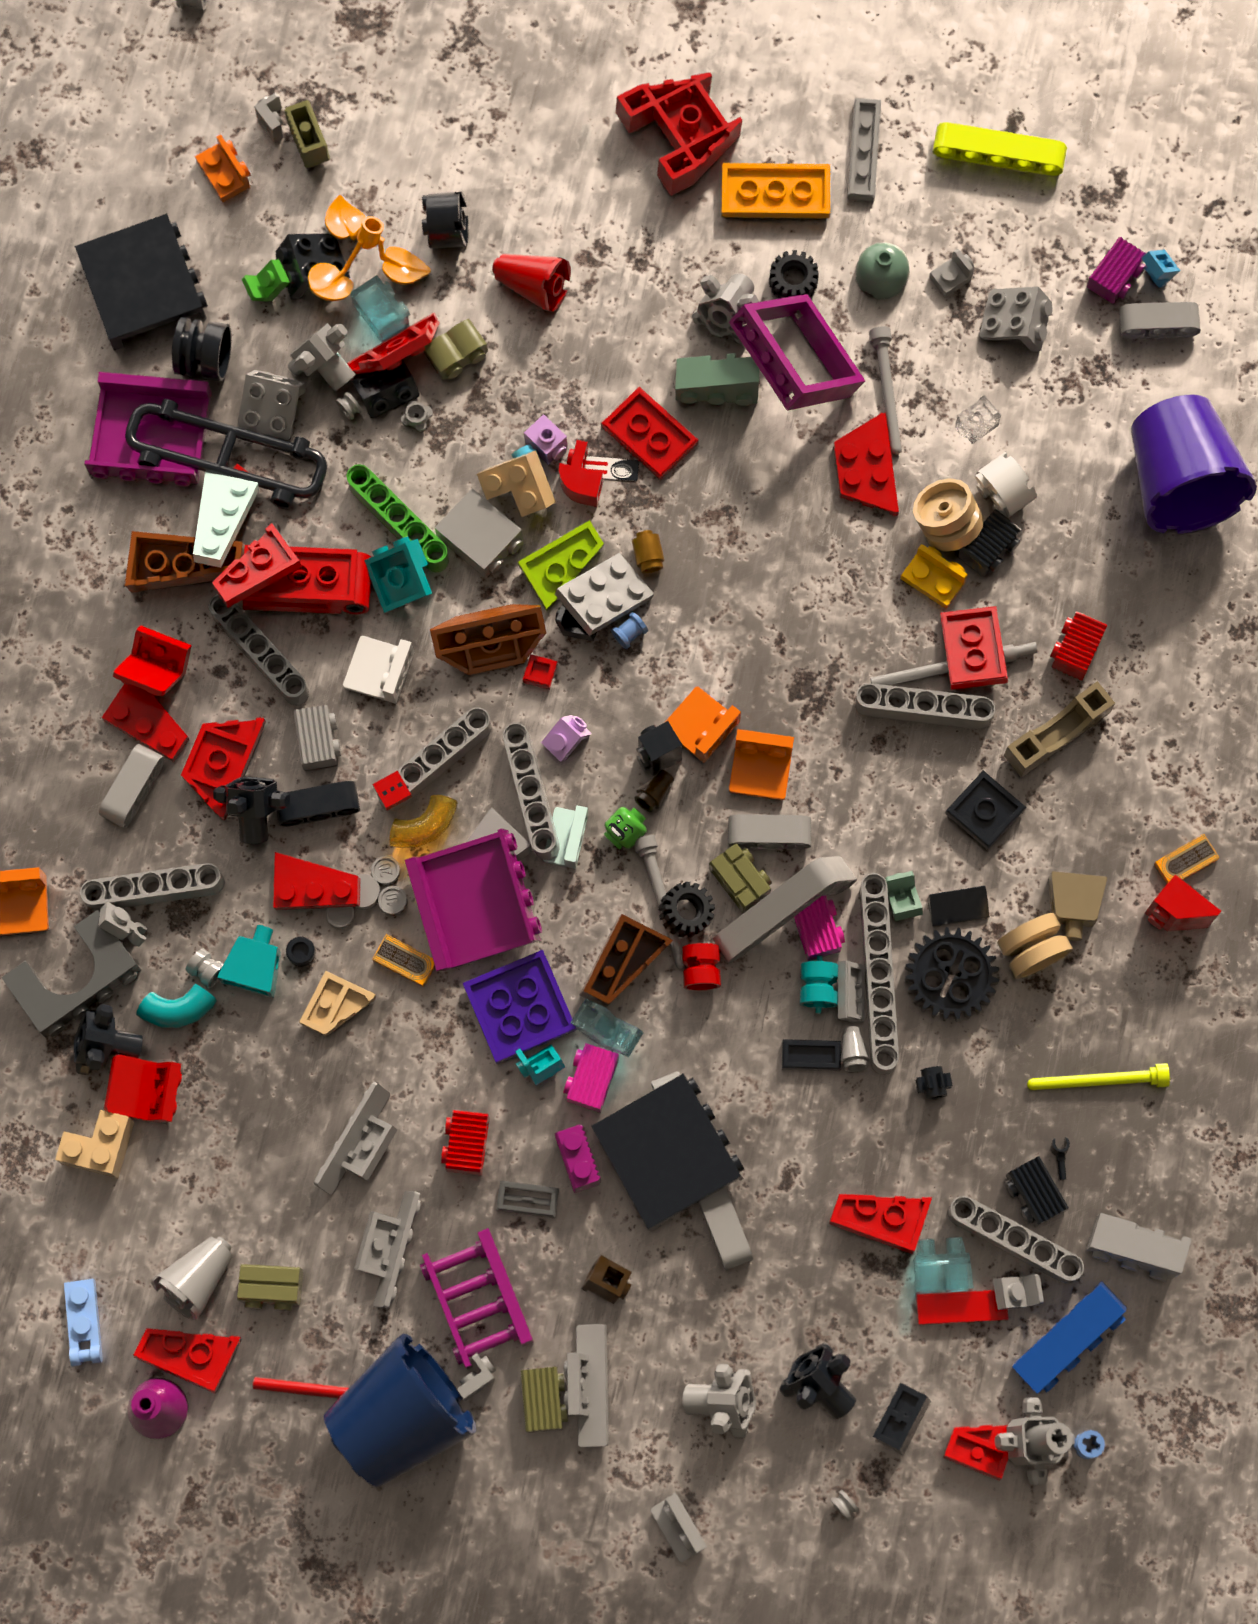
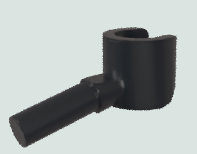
M1065 1137V1148L1059 1149L1055 1145L1056 1140L1054 1138L1051 1144V1152L1057 1157L1059 1180H1067L1065 1154L1068 1152L1070 1142Z

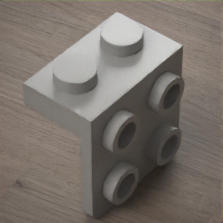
M1040 287L992 289L988 295L980 337L983 340L1020 339L1031 352L1041 351L1043 341L1047 337L1048 319L1053 310L1052 301Z

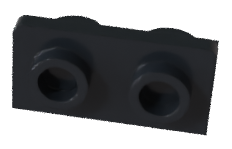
M403 359L401 360L402 363L392 370H387L386 368L385 370L370 372L352 380L370 418L377 417L419 397L420 394L414 378Z

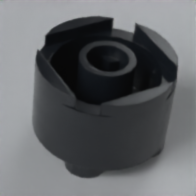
M455 191L422 195L423 210L426 211V219H422V231L424 236L428 235L429 248L440 249L467 246L466 243L469 241L468 216H465L464 208H462L467 207L463 192Z

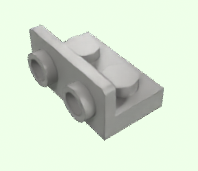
M676 1493L651 1508V1513L680 1562L687 1560L707 1547Z

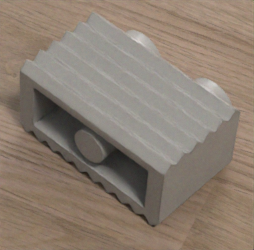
M327 705L294 710L303 770L338 765L337 757L342 755L339 739L334 740L333 730L338 729L335 712L330 713Z

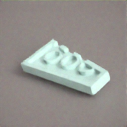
M205 472L193 551L194 562L221 568L259 491L257 482Z

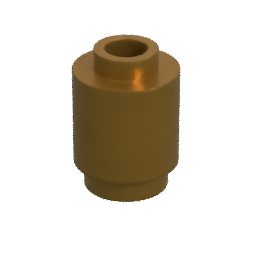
M652 530L637 533L636 538L632 540L637 567L641 568V572L644 574L662 570V563L665 560L659 535L653 534Z

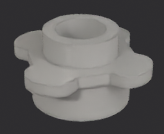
M411 401L407 405L405 415L401 417V422L405 426L411 425L416 427L417 431H424L427 428L426 422L428 418L433 415V410L429 406L425 407L420 402ZM416 414L420 415L419 418H415L414 416Z

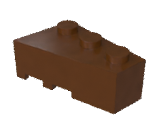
M621 914L617 918L579 995L606 1008L673 940Z

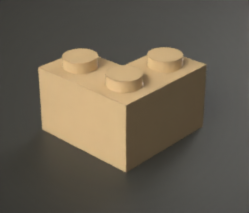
M536 450L477 473L486 500L511 491L521 517L556 503Z
M100 1110L92 1138L64 1131L55 1160L65 1166L118 1179L135 1122L128 1116Z

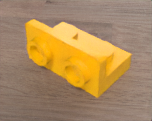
M921 544L917 554L901 574L900 579L947 609L964 586L968 574L965 573V569L960 564L953 561L950 563L944 559L941 553L934 547H926Z

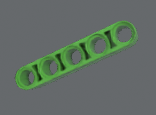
M361 464L352 466L346 475L351 493L398 540L407 536L410 539L416 533L424 535L419 540V543L428 563L425 567L431 572L436 573L445 570L449 564L446 545L368 467ZM361 477L367 479L365 483L360 485L354 483L356 479ZM377 496H384L386 498L382 503L372 502ZM395 515H403L405 517L400 522H393L391 520ZM434 552L443 554L438 560H431L429 558Z

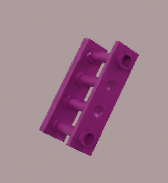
M489 1228L477 1232L480 1240L475 1242L476 1245L433 1263L428 1253L422 1255L425 1263L420 1264L425 1280H432L457 1344L456 1347L452 1348L458 1365L464 1363L467 1370L473 1367L469 1357L476 1353L479 1354L510 1340H514V1342L520 1340L522 1346L534 1342ZM481 1256V1259L484 1257L488 1258L491 1268L486 1269V1273L448 1289H442L437 1273ZM492 1284L494 1286L498 1284L502 1295L497 1297V1301L456 1318L453 1317L448 1301L486 1285ZM499 1312H503V1314L509 1312L513 1323L508 1325V1329L464 1346L458 1329Z

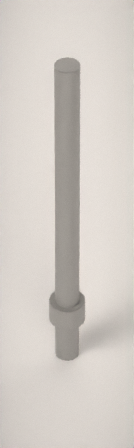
M1035 642L1015 647L1013 644L1003 646L1005 663L1016 661L1017 657L1038 653ZM947 661L872 677L870 682L872 684L893 685L948 673Z

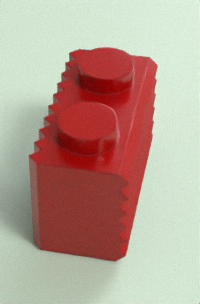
M1077 611L1073 619L1067 617L1061 633L1065 634L1062 643L1056 642L1050 655L1051 658L1055 659L1052 668L1083 681L1107 628V624Z
M453 1110L452 1117H447L445 1135H450L449 1145L443 1146L441 1164H446L445 1169L447 1172L482 1176L490 1119L488 1114Z

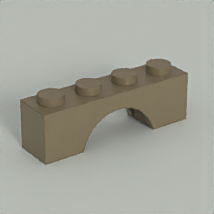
M1097 681L1076 696L1051 720L1034 730H1029L1008 745L1004 757L1022 778L1110 714L1115 702Z

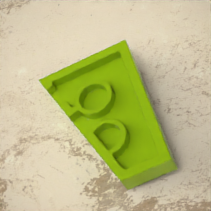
M589 520L518 561V566L546 611L558 599L555 595L557 588L576 578L600 551L604 543Z

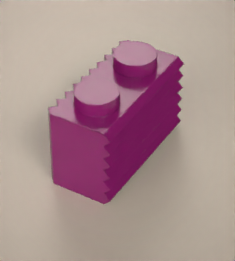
M1119 237L1089 277L1086 287L1112 304H1115L1118 298L1123 300L1132 287L1129 284L1133 277L1138 279L1146 268V264L1141 259L1146 253L1128 243L1122 237Z
M579 1124L554 1133L574 1193L600 1185L601 1176H599L584 1127Z

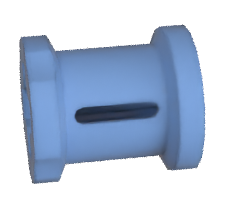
M632 612L629 614L628 620L618 628L613 627L611 632L623 648L628 649L630 643L640 634L648 632V628L642 619Z
M1088 1430L1076 1436L1074 1448L1078 1456L1083 1459H1090L1102 1454L1105 1442L1100 1433ZM1091 1437L1093 1438L1092 1444L1096 1446V1449L1086 1452V1445L1082 1444V1441Z

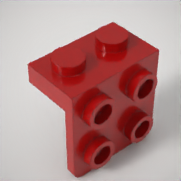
M140 625L135 632L131 654L114 670L113 677L126 685H133L146 690L151 695L164 696L186 674L192 645Z
M115 1055L111 1064L104 1105L105 1111L154 1123L172 1122L177 1109L175 1100L177 1088L182 1080L180 1072L182 1064L176 1062L156 1063L124 1055Z

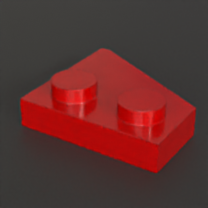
M981 1425L974 1428L969 1426L954 1427L943 1458L1000 1481L1009 1457L1008 1451L996 1449L995 1436L1007 1433L1006 1427L1008 1425Z

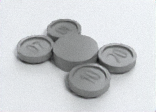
M390 856L379 857L372 864V876L367 874L357 875L361 878L360 906L327 908L326 918L328 922L335 928L348 927L355 918L354 908L368 910L377 903L381 910L388 915L401 913L407 906L405 892L397 886H389L381 891L378 884L389 885L399 878L400 866L396 859Z

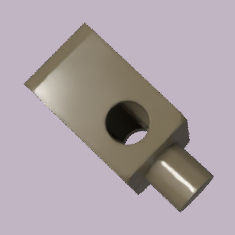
M1051 872L1048 878L1051 913L1055 914L1060 924L1066 925L1065 936L1069 941H1081L1083 926L1093 927L1095 925L1107 877Z

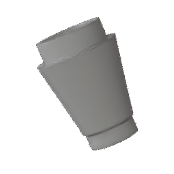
M855 1026L844 1028L842 1030L841 1064L844 1065V1070L847 1072H858L867 1069V1062L870 1059L860 1033V1028Z

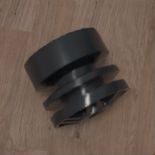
M181 317L172 342V368L174 374L184 375L187 372L188 376L195 377L200 367L203 378L223 381L228 370L231 355L232 334L230 324L209 321L204 332L201 320L195 319L191 322V319Z

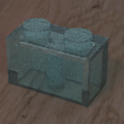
M378 275L351 291L350 295L353 305L381 342L410 327L408 319L410 312L402 301L400 303L396 301L393 297L395 292L387 281L383 283Z

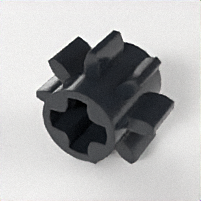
M942 1066L922 1069V1077H917L915 1080L918 1094L925 1092L926 1100L948 1096L946 1089H951L953 1086L951 1073H943Z

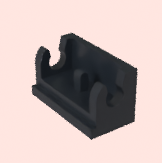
M900 1382L873 1437L881 1444L893 1448V1450L904 1456L931 1402L928 1396Z

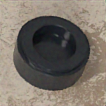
M300 936L293 938L288 943L286 955L293 965L304 967L314 960L316 949L310 939Z

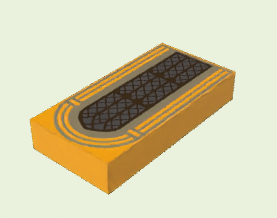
M1203 834L1159 859L1154 865L1167 884L1174 875H1177L1182 880L1190 877L1216 862L1219 856Z
M387 934L373 957L374 962L422 987L425 986L435 968L432 957Z

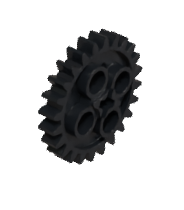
M945 927L944 933L941 936L935 929L932 940L926 935L923 936L924 946L915 943L914 949L918 954L909 953L908 959L914 963L905 965V970L912 972V974L905 976L904 980L906 982H913V985L908 988L907 992L917 993L913 1000L914 1003L924 1002L922 1012L926 1011L929 1007L933 1009L932 1018H935L941 1012L943 1013V1021L947 1020L949 1014H953L955 1021L958 1022L960 1013H963L967 1019H970L971 1009L978 1014L981 1013L982 1008L979 1003L988 1006L990 1000L986 995L994 996L996 990L990 985H997L999 983V979L992 975L998 973L1000 969L999 967L991 966L997 957L987 956L991 948L990 945L983 948L979 946L982 937L977 938L975 941L971 940L972 931H969L964 937L961 936V929L959 927L955 934H951L949 928ZM942 949L949 951L952 959L946 962L941 961L937 957V951ZM962 951L964 955L957 968L955 977L950 984L946 996L941 997L940 993L948 977V972L951 970L958 952ZM967 961L976 963L978 972L968 973L964 969L963 964ZM929 975L938 977L940 986L934 988L928 986L925 978ZM955 987L965 989L967 997L965 999L955 998L952 994V989Z

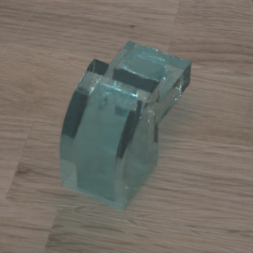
M586 998L570 1022L576 1029L595 1043L628 1058L643 1035L639 1028L618 1019L607 1008Z

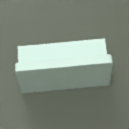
M576 805V810L574 811L556 807L552 818L560 850L555 858L543 861L576 869L588 819V808ZM547 839L545 849L551 846L552 840Z

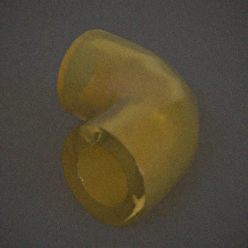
M431 795L428 807L420 817L412 820L395 818L390 832V846L418 848L435 841L448 829L456 812L458 802L447 796Z

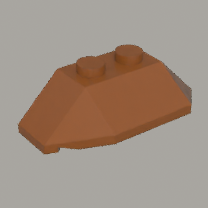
M510 604L455 616L431 628L430 633L436 658L445 661L468 675L524 663L540 640L546 635V628L541 605Z

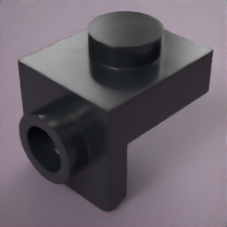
M563 604L561 608H558L555 621L563 636L594 641L597 632L589 636Z

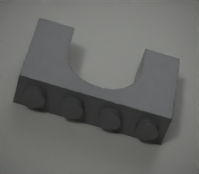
M98 910L74 926L92 952L95 962L93 976L83 989L68 995L55 994L46 988L34 969L26 961L1 977L35 1027L45 1038L49 1035L53 1037L61 1033L65 1029L66 1023L73 1018L75 1020L82 1018L84 1012L90 1010V1006L97 1001L101 1003L110 998L114 993V989L121 984L125 986L137 978V973L141 971L120 939L98 927L100 917Z

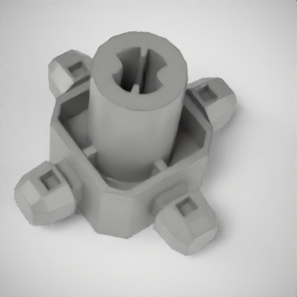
M734 274L727 283L720 285L713 275L705 276L701 280V287L705 296L692 314L694 323L706 325L710 333L719 337L730 334L737 343L741 344L742 342L732 329L729 321L743 305L759 302L757 296L752 294L754 292L752 280L746 275Z
M328 323L290 354L293 358L288 365L290 372L293 375H299L304 372L309 376L317 370L334 391L341 388L356 375L337 353L345 346L342 340L347 336V329L342 324H336L332 328Z
M719 1364L714 1372L715 1379L712 1385L687 1384L683 1392V1409L686 1414L710 1416L711 1427L715 1434H724L730 1429L731 1434L735 1438L746 1437L749 1430L748 1424L756 1407V1397L749 1370L739 1369L734 1374L728 1364Z
M1024 1398L1023 1413H1025V1418L1012 1419L1006 1427L1007 1433L995 1436L996 1449L1008 1451L1009 1459L1016 1466L1029 1465L1027 1475L1031 1485H1045L1047 1482V1469H1045V1465L1057 1464L1064 1456V1453L1075 1445L1074 1435L1066 1425L1059 1423L1055 1417H1041L1043 1410L1039 1398Z

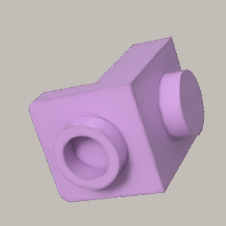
M569 715L560 718L541 743L562 762L568 758L581 740L587 739L591 733L586 729L587 725L582 719Z

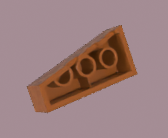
M132 531L125 587L133 593L214 581L234 560H239L244 555L245 544L240 541H234L220 568L194 562L193 551L196 537Z

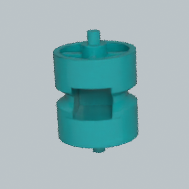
M817 956V961L801 963L800 978L805 981L806 985L801 987L800 1005L815 1008L816 1014H821V1009L838 1006V992L832 987L838 979V964L823 961V956Z

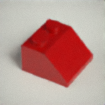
M1174 875L1144 914L1148 916V921L1158 929L1163 928L1168 932L1208 928L1221 913V910L1177 875Z

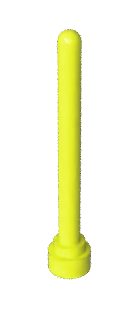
M1165 1063L1155 1064L1154 1067L1149 1068V1071L1032 1078L1028 1080L1027 1087L1030 1090L1150 1082L1151 1085H1156L1159 1088L1170 1086V1074L1168 1064Z

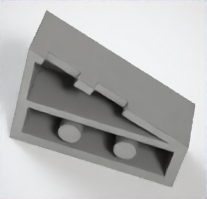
M1103 1213L1096 1216L1086 1249L1093 1252L1092 1257L1105 1262H1109L1110 1259L1122 1262V1268L1138 1272L1140 1268L1150 1272L1149 1276L1163 1282H1167L1168 1278L1172 1280L1182 1273L1192 1241L1191 1238L1183 1236L1181 1241L1164 1235L1165 1231L1155 1228V1231L1137 1226L1138 1224Z

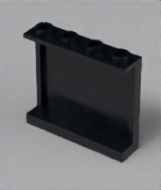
M167 213L75 246L114 351L124 348L123 339L177 321L181 317L185 318L200 312L202 319L206 318L203 308L208 307L203 292L197 293L194 285L199 283L194 268L188 269L186 261H189L190 257L185 244L179 246L177 238L182 236L176 221L171 223Z
M684 1073L591 1126L647 1229L651 1232L661 1227V1223L731 1183L744 1179L740 1172L745 1169L737 1154L731 1156L726 1148L730 1144L722 1128L716 1130L712 1123V1120L716 1118L708 1103L702 1105L697 1096L701 1093L700 1088L693 1077L687 1079Z

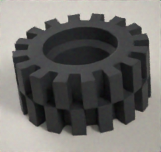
M792 250V255H789L788 251L783 252V257L778 255L775 262L771 264L769 274L770 288L772 287L773 295L778 294V299L805 294L813 296L815 289H817L819 277L817 263L813 264V258L811 256L806 258V253L803 251L801 255H797V250ZM795 269L803 273L804 280L798 285H791L785 282L783 275L786 271Z
M690 882L679 883L662 897V903L658 911H662L659 918L660 920H666L663 926L665 929L670 926L672 928L671 934L674 935L678 932V937L683 938L686 935L688 938L693 937L704 930L714 918V913L711 912L715 909V904L709 903L713 898L711 895L705 896V893L708 891L707 889H698L700 884L694 883L690 886ZM680 900H688L694 905L696 909L694 919H684L678 913L677 905Z

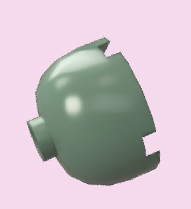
M887 242L875 243L867 247L859 256L855 269L856 282L864 293L866 291L872 294L874 298H892L900 294L908 282L910 275L909 260L904 251L898 246Z

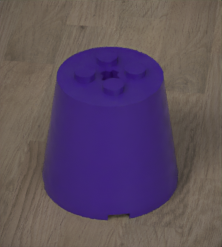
M1181 395L1168 398L1147 408L1134 420L1131 426V435L1147 524L1153 530L1165 533L1167 529H1176L1178 534L1199 531L1229 519L1241 511L1239 505L1245 500L1251 501L1257 490L1256 481L1211 401L1206 397L1200 395Z

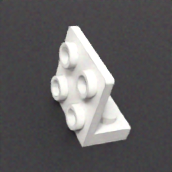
M360 636L343 683L344 688L396 704L414 655L412 642L401 639L399 645L396 646L366 636Z

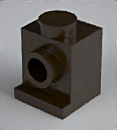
M600 1255L592 1265L581 1289L584 1291L589 1290L614 1304L619 1298L624 1300L632 1284L628 1282V1279L632 1272Z

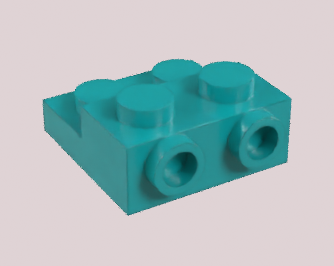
M408 536L393 542L394 548L389 549L388 546L378 548L372 551L373 557L364 560L384 613L432 594L422 568L427 566L428 563L418 539L410 541Z

